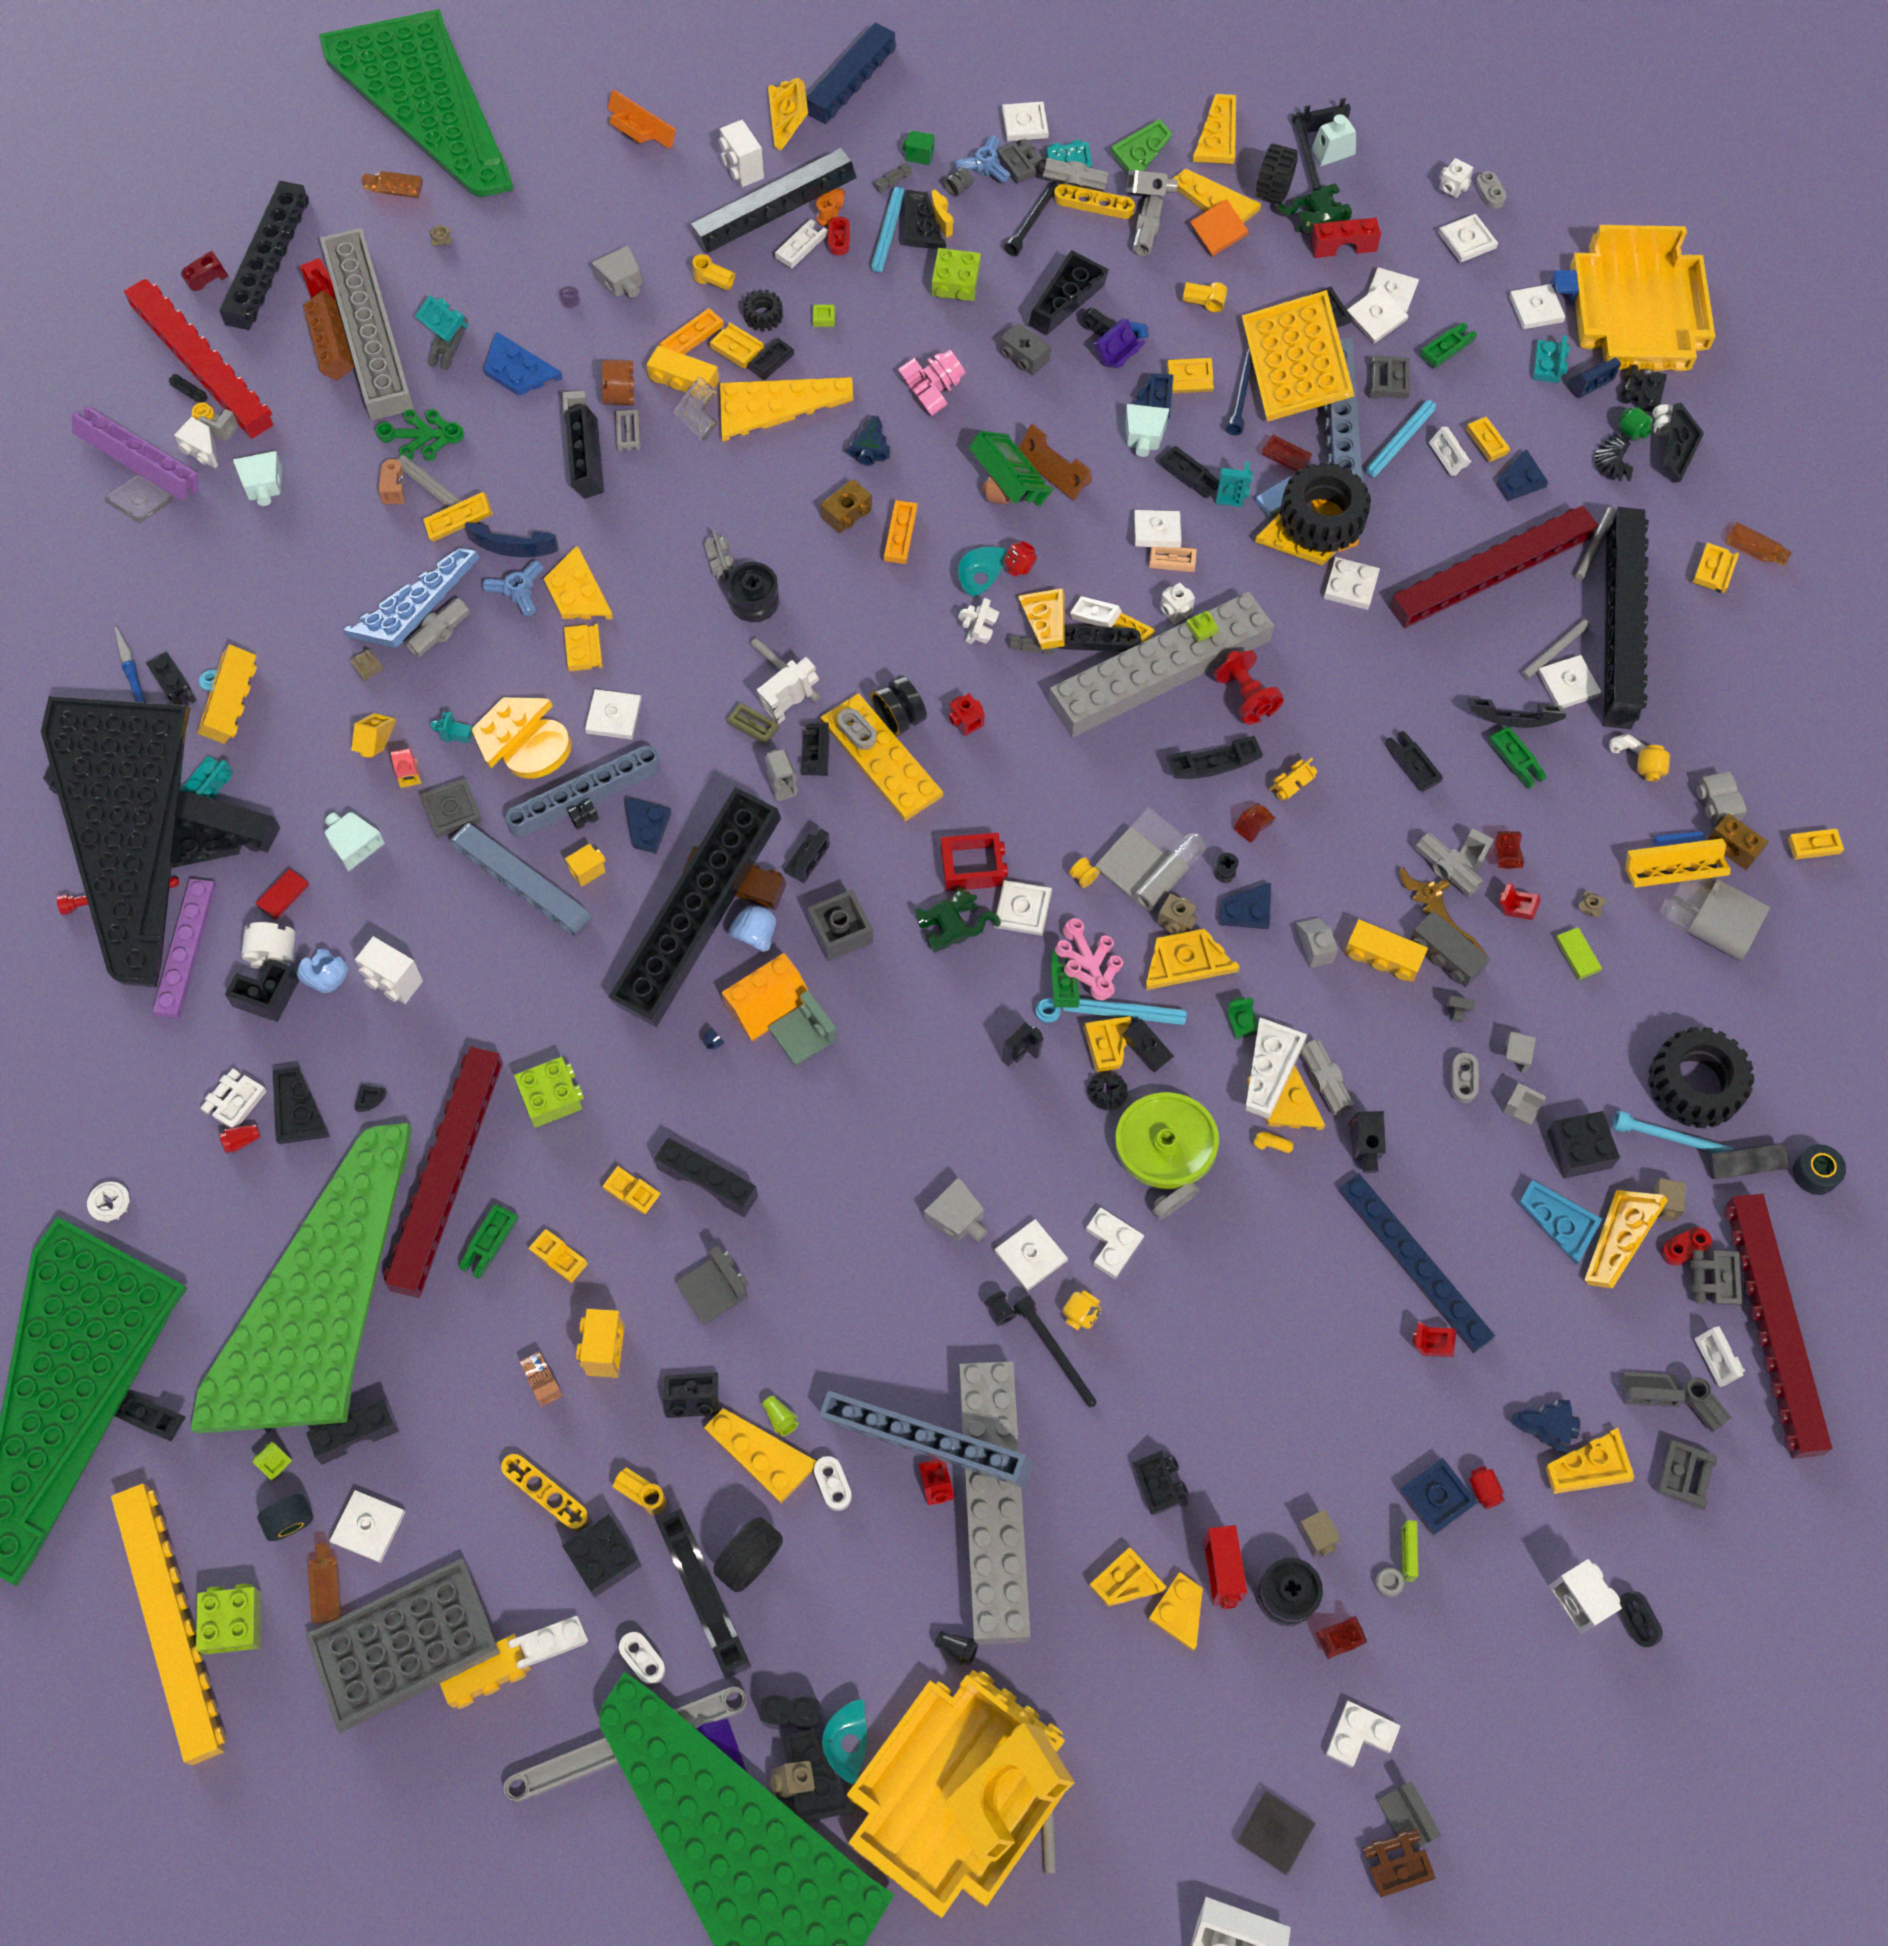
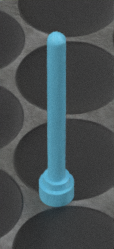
M1623 1111L1616 1113L1613 1122V1130L1622 1133L1634 1130L1710 1152L1735 1149L1723 1144L1636 1121L1629 1113Z

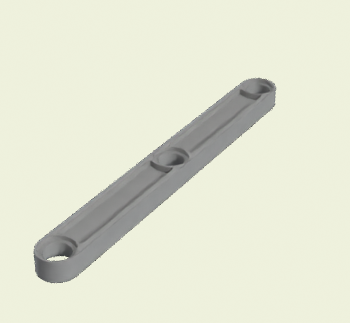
M729 1687L677 1708L675 1711L693 1727L698 1728L703 1724L728 1719L740 1714L747 1707L748 1701L745 1692L741 1688ZM731 1693H739L743 1699L741 1706L736 1709L728 1707L726 1703L727 1697ZM603 1738L510 1776L504 1784V1793L513 1802H523L617 1764L618 1761L606 1738ZM515 1780H522L526 1786L525 1792L518 1797L512 1796L510 1793L511 1784Z

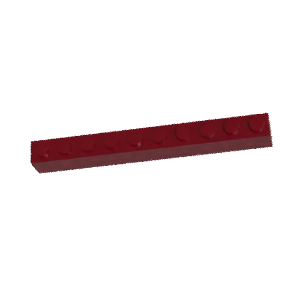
M1583 505L1576 509L1571 508L1557 518L1552 517L1538 527L1533 526L1519 536L1514 535L1500 545L1495 544L1481 554H1474L1469 560L1462 563L1457 562L1448 570L1438 571L1427 580H1419L1412 587L1397 591L1392 596L1389 609L1405 629L1592 539L1597 530L1598 523Z
M470 1046L468 1054H464L461 1060L462 1070L460 1076L456 1077L453 1082L452 1090L454 1093L451 1100L446 1102L444 1108L445 1118L443 1123H439L436 1130V1143L434 1147L431 1146L427 1156L428 1165L426 1170H422L420 1174L419 1190L417 1194L412 1196L410 1215L403 1221L401 1240L396 1242L393 1249L394 1259L392 1265L386 1268L384 1274L385 1284L391 1292L416 1298L421 1297L503 1065L499 1053Z
M1764 1193L1734 1196L1725 1205L1724 1214L1726 1220L1731 1225L1732 1244L1736 1246L1739 1252L1740 1270L1743 1271L1745 1279L1744 1291L1751 1301L1750 1313L1753 1321H1756L1757 1340L1759 1345L1763 1347L1765 1355L1764 1367L1771 1377V1393L1777 1400L1779 1408L1777 1415L1780 1424L1783 1425L1785 1430L1784 1442L1786 1449L1790 1451L1792 1459L1823 1456L1833 1448Z

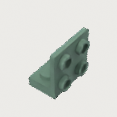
M809 990L800 995L801 1005L797 1009L769 1026V1031L795 1066L837 1041V1028Z

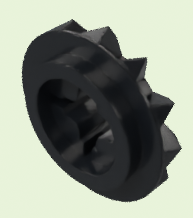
M1111 1071L1110 1073L1101 1072L1095 1077L1093 1076L1088 1085L1087 1093L1089 1100L1097 1108L1115 1110L1126 1101L1128 1089L1122 1076H1118ZM1104 1083L1109 1088H1114L1111 1099L1107 1092H1102L1104 1090Z

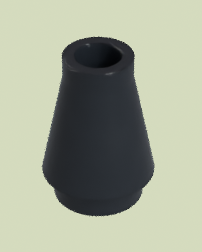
M944 1631L939 1632L934 1645L961 1665L964 1663L970 1665L978 1650V1644L973 1642V1638L954 1635Z

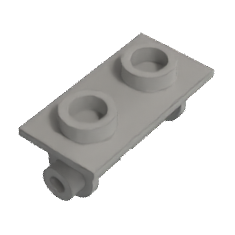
M714 530V538H707L704 546L710 560L716 558L710 562L713 575L721 580L725 578L726 574L731 573L736 565L728 552L730 545L724 536L721 537Z

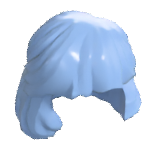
M749 905L733 920L729 927L728 935L731 938L744 941L762 952L768 951L771 946V937L775 931L776 918L764 907Z
M324 948L318 949L317 954L312 960L309 957L304 958L296 974L303 984L322 993H329L336 990L343 983L348 972V966L340 956L334 958L329 950Z

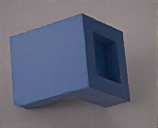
M1554 270L1550 282L1556 293L1568 294L1569 304H1574L1579 292L1576 270Z

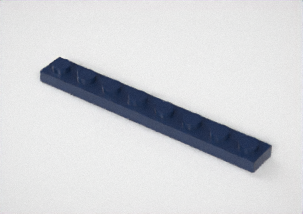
M1360 1173L1339 1188V1193L1448 1324L1455 1329L1458 1336L1473 1354L1494 1339L1496 1335Z

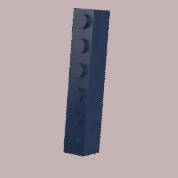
M875 22L806 96L807 115L824 124H827L831 118H834L838 110L848 103L849 98L859 91L861 85L870 79L873 72L882 66L884 60L895 51V32Z

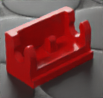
M320 257L299 266L311 298L323 291L336 299L330 275Z

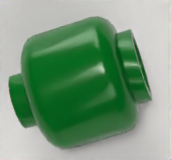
M1639 407L1628 408L1618 420L1620 423L1619 430L1624 432L1632 441L1640 438L1645 439L1652 432V417Z

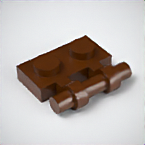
M1417 1829L1409 1832L1402 1830L1397 1832V1836L1382 1841L1379 1838L1373 1840V1844L1362 1847L1366 1859L1377 1856L1380 1865L1371 1867L1370 1871L1380 1898L1436 1879L1426 1850L1423 1849L1414 1853L1412 1849V1843L1421 1841ZM1402 1847L1405 1856L1389 1861L1386 1852Z

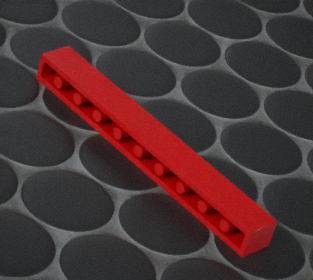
M144 278L124 290L129 305L220 406L224 410L233 412L238 425L250 439L255 438L274 426L270 418L272 412L265 403L263 405L260 403L257 394L253 390L249 391L247 389L245 381L240 376L238 378L235 376L234 370L228 363L224 364L222 362L223 359L217 350L212 351L210 349V344L204 336L199 337L194 325L186 322L182 312L174 309L171 300L167 296L165 298L162 296L161 290L155 283L152 285Z

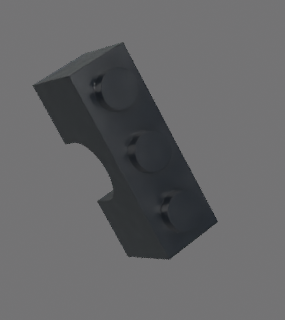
M383 1399L348 1414L346 1423L324 1424L306 1432L314 1457L323 1465L348 1454L347 1448L363 1440L376 1442L399 1432L391 1407Z

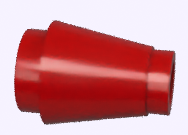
M253 1124L251 1126L225 1129L224 1133L219 1134V1138L225 1153H235L255 1140L260 1139V1135L256 1125Z

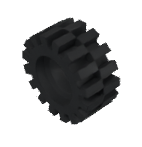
M761 289L758 290V294L754 291L751 292V297L747 295L746 300L743 302L745 322L748 323L750 328L753 326L756 331L758 328H761V332H765L764 328H768V331H771L772 326L774 328L778 327V323H781L783 318L780 297L776 296L773 291L769 294V290L766 289L765 293H762ZM759 308L770 309L767 313L756 312Z

